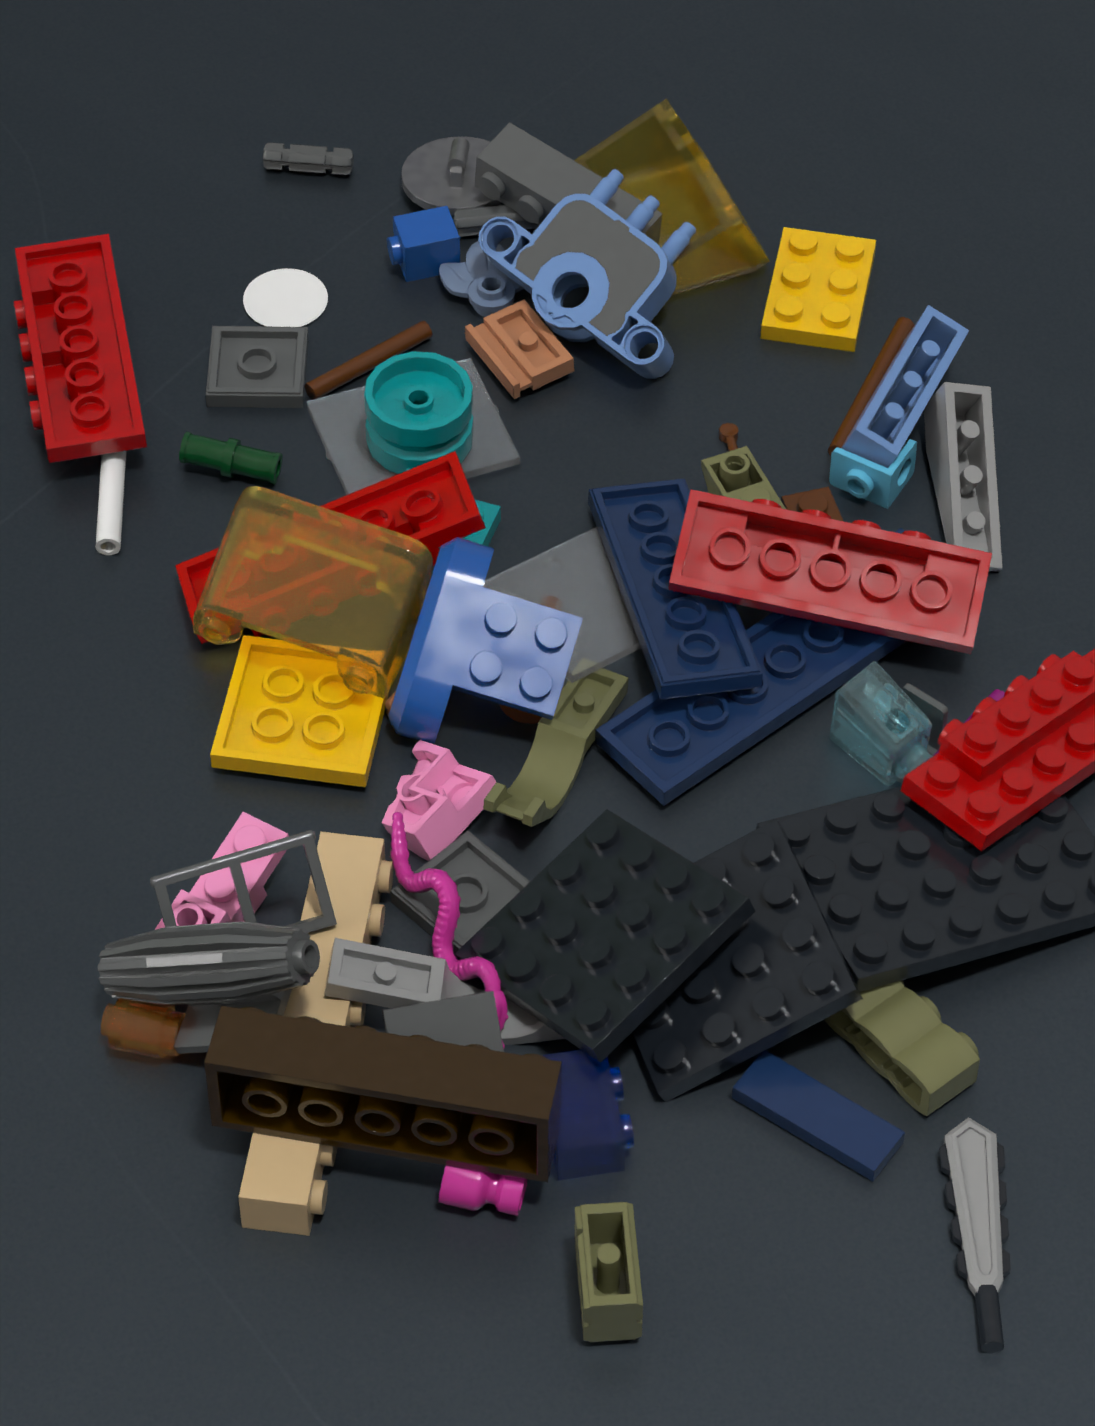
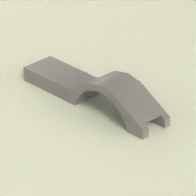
M335 938L331 950L324 995L387 1008H396L485 992V990L478 989L461 981L449 970L446 959ZM506 998L507 1015L509 1017L505 1021L504 1028L500 1031L504 1045L565 1039Z

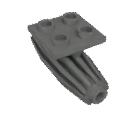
M242 921L170 926L107 943L104 946L105 949L99 955V981L104 986V991L108 995H112L111 997L166 1005L188 1004L173 1048L179 1054L208 1052L221 1006L239 1009L253 1007L265 1013L283 1016L292 989L307 985L310 982V977H313L320 963V952L317 944L310 940L311 936L308 932H303V929Z

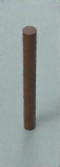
M900 317L897 319L828 448L830 456L836 447L841 448L901 345L914 327V323L909 318Z

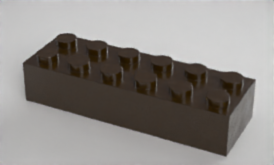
M221 1006L204 1062L212 1126L548 1183L561 1128V1061L549 1060L538 1054L519 1055L494 1051L478 1044L464 1046L440 1042L423 1035L403 1036L379 1032L368 1026L348 1027L324 1023L308 1016L294 1018L270 1014L253 1007L239 1009Z

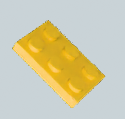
M784 227L761 324L760 339L855 352L875 256L876 240Z

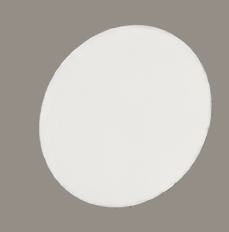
M288 268L272 270L256 277L247 286L243 295V305L247 314L257 323L273 327H302L307 325L323 313L328 303L327 289L320 279L306 271Z

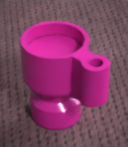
M445 1166L439 1193V1203L471 1211L479 1210L485 1204L490 1203L494 1204L499 1212L518 1216L528 1179Z

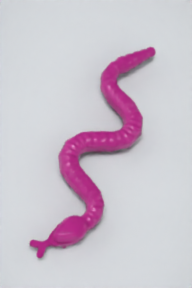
M395 812L392 815L393 831L391 833L392 849L390 855L398 882L408 892L424 893L434 890L438 895L439 911L432 936L433 957L446 959L449 970L461 981L480 977L485 991H494L501 1031L509 1016L507 1015L506 997L501 990V980L494 964L479 956L457 960L453 952V939L455 929L457 928V921L460 917L459 906L461 902L457 891V884L443 870L428 868L419 873H414L411 870L408 861L409 850L407 848L408 842L404 830L403 815L401 812Z

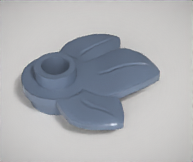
M479 241L472 244L468 249L466 262L443 263L439 268L440 279L448 292L456 296L468 298L474 310L484 317L512 305L515 300V293L524 289L495 267L481 249ZM498 244L496 252L505 251V249L500 244Z

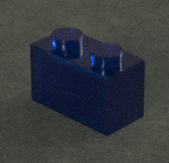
M582 1050L541 1055L549 1060L562 1062L561 1128L553 1159L557 1180L625 1171V1148L634 1147V1134L629 1113L620 1115L617 1101L624 1100L620 1068H610L608 1057L600 1063Z

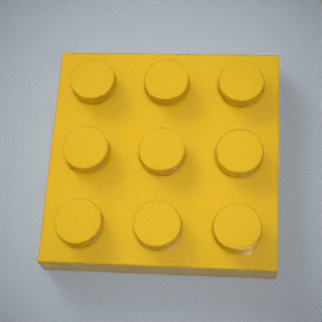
M243 635L210 753L211 767L366 787L385 712V701L388 699L395 671V654Z

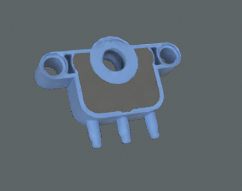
M613 169L607 177H604L590 195L573 194L563 198L556 204L533 234L507 217L489 219L482 226L478 239L481 249L498 270L532 294L536 311L556 336L569 342H587L595 339L601 347L637 374L647 379L659 378L670 370L674 360L672 347L662 332L651 321L669 300L676 288L677 275L673 263L688 246L690 239L696 233V228L691 223L684 222L678 230L672 233L664 245L660 247L655 241L641 232L660 206V202L654 196H647L643 203L638 204L626 220L606 206L617 192L618 186L624 180V175L618 170ZM508 237L514 238L511 247L505 251L496 252L498 244L503 239ZM578 287L589 288L588 296L579 306L573 308L563 307L564 299L570 291ZM650 343L658 344L655 354L650 358H638L641 348Z

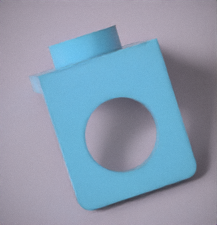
M909 439L889 468L836 447L831 454L829 482L831 485L849 492L857 498H863L888 509L914 473L917 441Z

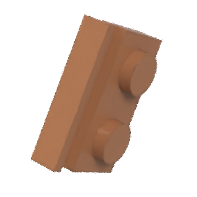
M525 299L484 317V323L473 327L472 324L465 326L466 341L514 399L520 397V391L530 387L532 390H535L574 372V358Z

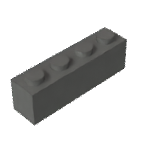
M510 122L476 158L475 187L480 189L488 198L498 200L512 208L526 221L538 225L543 222L556 204L563 198L573 194L590 195L603 179L601 176ZM618 187L617 192L606 206L626 220L638 204L643 203V201ZM658 210L654 212L653 218L641 231L657 244L659 243L663 213Z

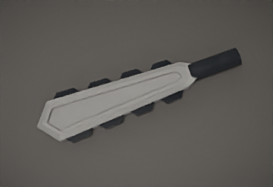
M968 1117L944 1135V1145L939 1148L941 1171L950 1176V1181L945 1184L947 1207L956 1212V1217L950 1223L952 1239L962 1247V1250L956 1255L958 1275L967 1279L968 1287L976 1297L981 1350L985 1353H997L1004 1349L999 1292L1003 1285V1278L1009 1275L1011 1270L1010 1253L1002 1249V1244L1009 1237L1008 1219L1000 1214V1210L1007 1204L1006 1183L998 1178V1174L1005 1169L1004 1146L997 1143L996 1134Z

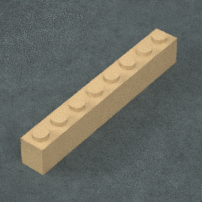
M320 832L317 852L337 924L308 933L311 936L310 940L317 944L320 952L319 967L314 976L310 977V982L307 985L292 989L283 1016L294 1018L308 1016L324 1023L348 1027L363 1026L366 1003L324 995L331 950L335 938L371 945L372 936L381 937L384 927L385 905L379 904L381 893L390 894L394 875L393 861H385V843L382 838ZM310 876L301 921L322 915L312 876ZM253 1133L238 1197L242 1228L310 1236L314 1214L323 1215L325 1211L328 1182L321 1179L324 1166L333 1167L337 1147Z

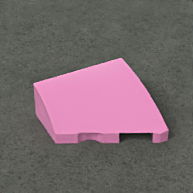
M419 740L412 750V753L418 760L413 774L401 776L396 787L397 797L388 806L382 824L387 832L391 834L393 831L392 815L395 812H401L408 842L407 848L419 857L429 861L453 843L481 813L484 799L495 785L496 780L490 774L460 765L450 749Z

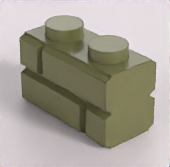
M614 1202L583 1204L575 1207L574 1240L582 1311L583 1340L601 1342L632 1340L642 1337L643 1298L633 1204Z

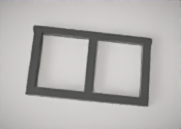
M305 831L151 877L150 884L155 890L165 927L177 926L166 888L167 885L227 867L230 869L244 922L257 923L241 863L303 845L322 915L283 927L303 929V932L309 933L336 925V918L314 841L316 838L314 831Z

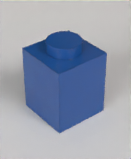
M448 206L393 216L394 236L387 237V248L392 265L400 264L406 282L439 276V268L443 263H460V236Z

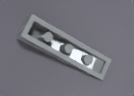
M944 382L927 403L924 409L926 453L946 543L992 553L989 571L999 572L1002 569L991 387Z

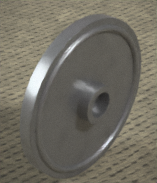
M448 137L420 146L407 157L402 167V186L406 195L414 203L426 210L448 206L451 215H454V212L457 210L500 205L502 202L488 198L480 189L475 187L476 158L490 141L474 137Z

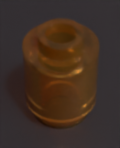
M118 998L115 1004L108 1003L104 1010L101 1022V1035L108 1037L110 1049L163 1059L166 1055L178 1056L179 1053L174 1047L186 1013L175 1011L174 1005Z

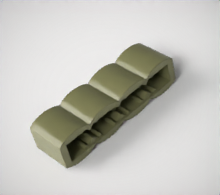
M903 980L860 992L862 1000L824 1019L839 1036L854 1045L861 1057L877 1073L890 1080L907 1103L925 1116L933 1113L977 1081L980 1058L975 1043L965 1033H957L954 1029L942 1023L941 1015L935 1004L929 998L919 996L912 990L904 987Z

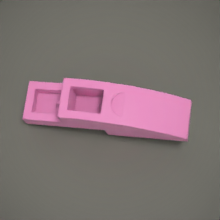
M242 812L212 859L289 837V835L268 823ZM287 850L241 863L254 914L267 896L263 886ZM229 867L201 875L189 893L181 889L171 904L177 926L244 922ZM163 918L161 919L155 930L165 927Z

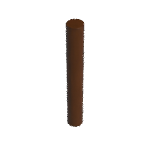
M423 320L307 382L304 385L307 395L311 400L315 401L369 372L392 356L402 354L430 339L433 334L429 324Z

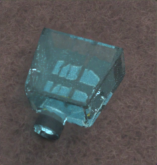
M873 661L836 691L830 739L884 785H892L903 774H908L933 757L927 750L932 728L929 718L876 661Z

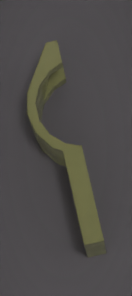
M581 661L561 690L553 719L550 720L542 717L538 722L532 747L520 774L508 789L506 785L496 782L484 799L483 809L492 813L497 811L521 820L522 824L531 827L553 817L563 805L574 785L584 756L595 741V729L608 722L627 694L629 677Z

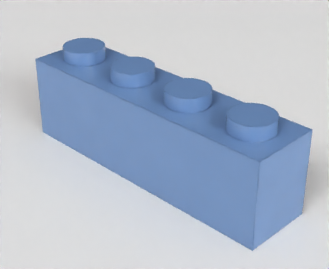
M928 305L904 340L841 448L889 468L898 456L969 330Z

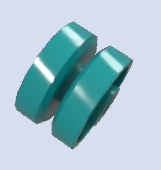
M412 351L392 356L377 365L366 379L364 393L365 413L367 416L366 442L372 457L389 471L400 474L405 472L407 468L412 469L456 451L460 463L463 462L472 449L473 385L467 371L458 363L437 353Z

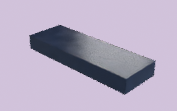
M766 1050L760 1053L732 1089V1098L871 1181L876 1179L904 1143V1131Z

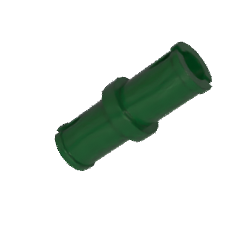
M186 431L180 446L179 461L181 463L187 462L221 470L222 476L230 478L234 474H239L276 484L281 472L283 455L278 452L273 453L242 446L241 440L229 438L225 442L194 435Z

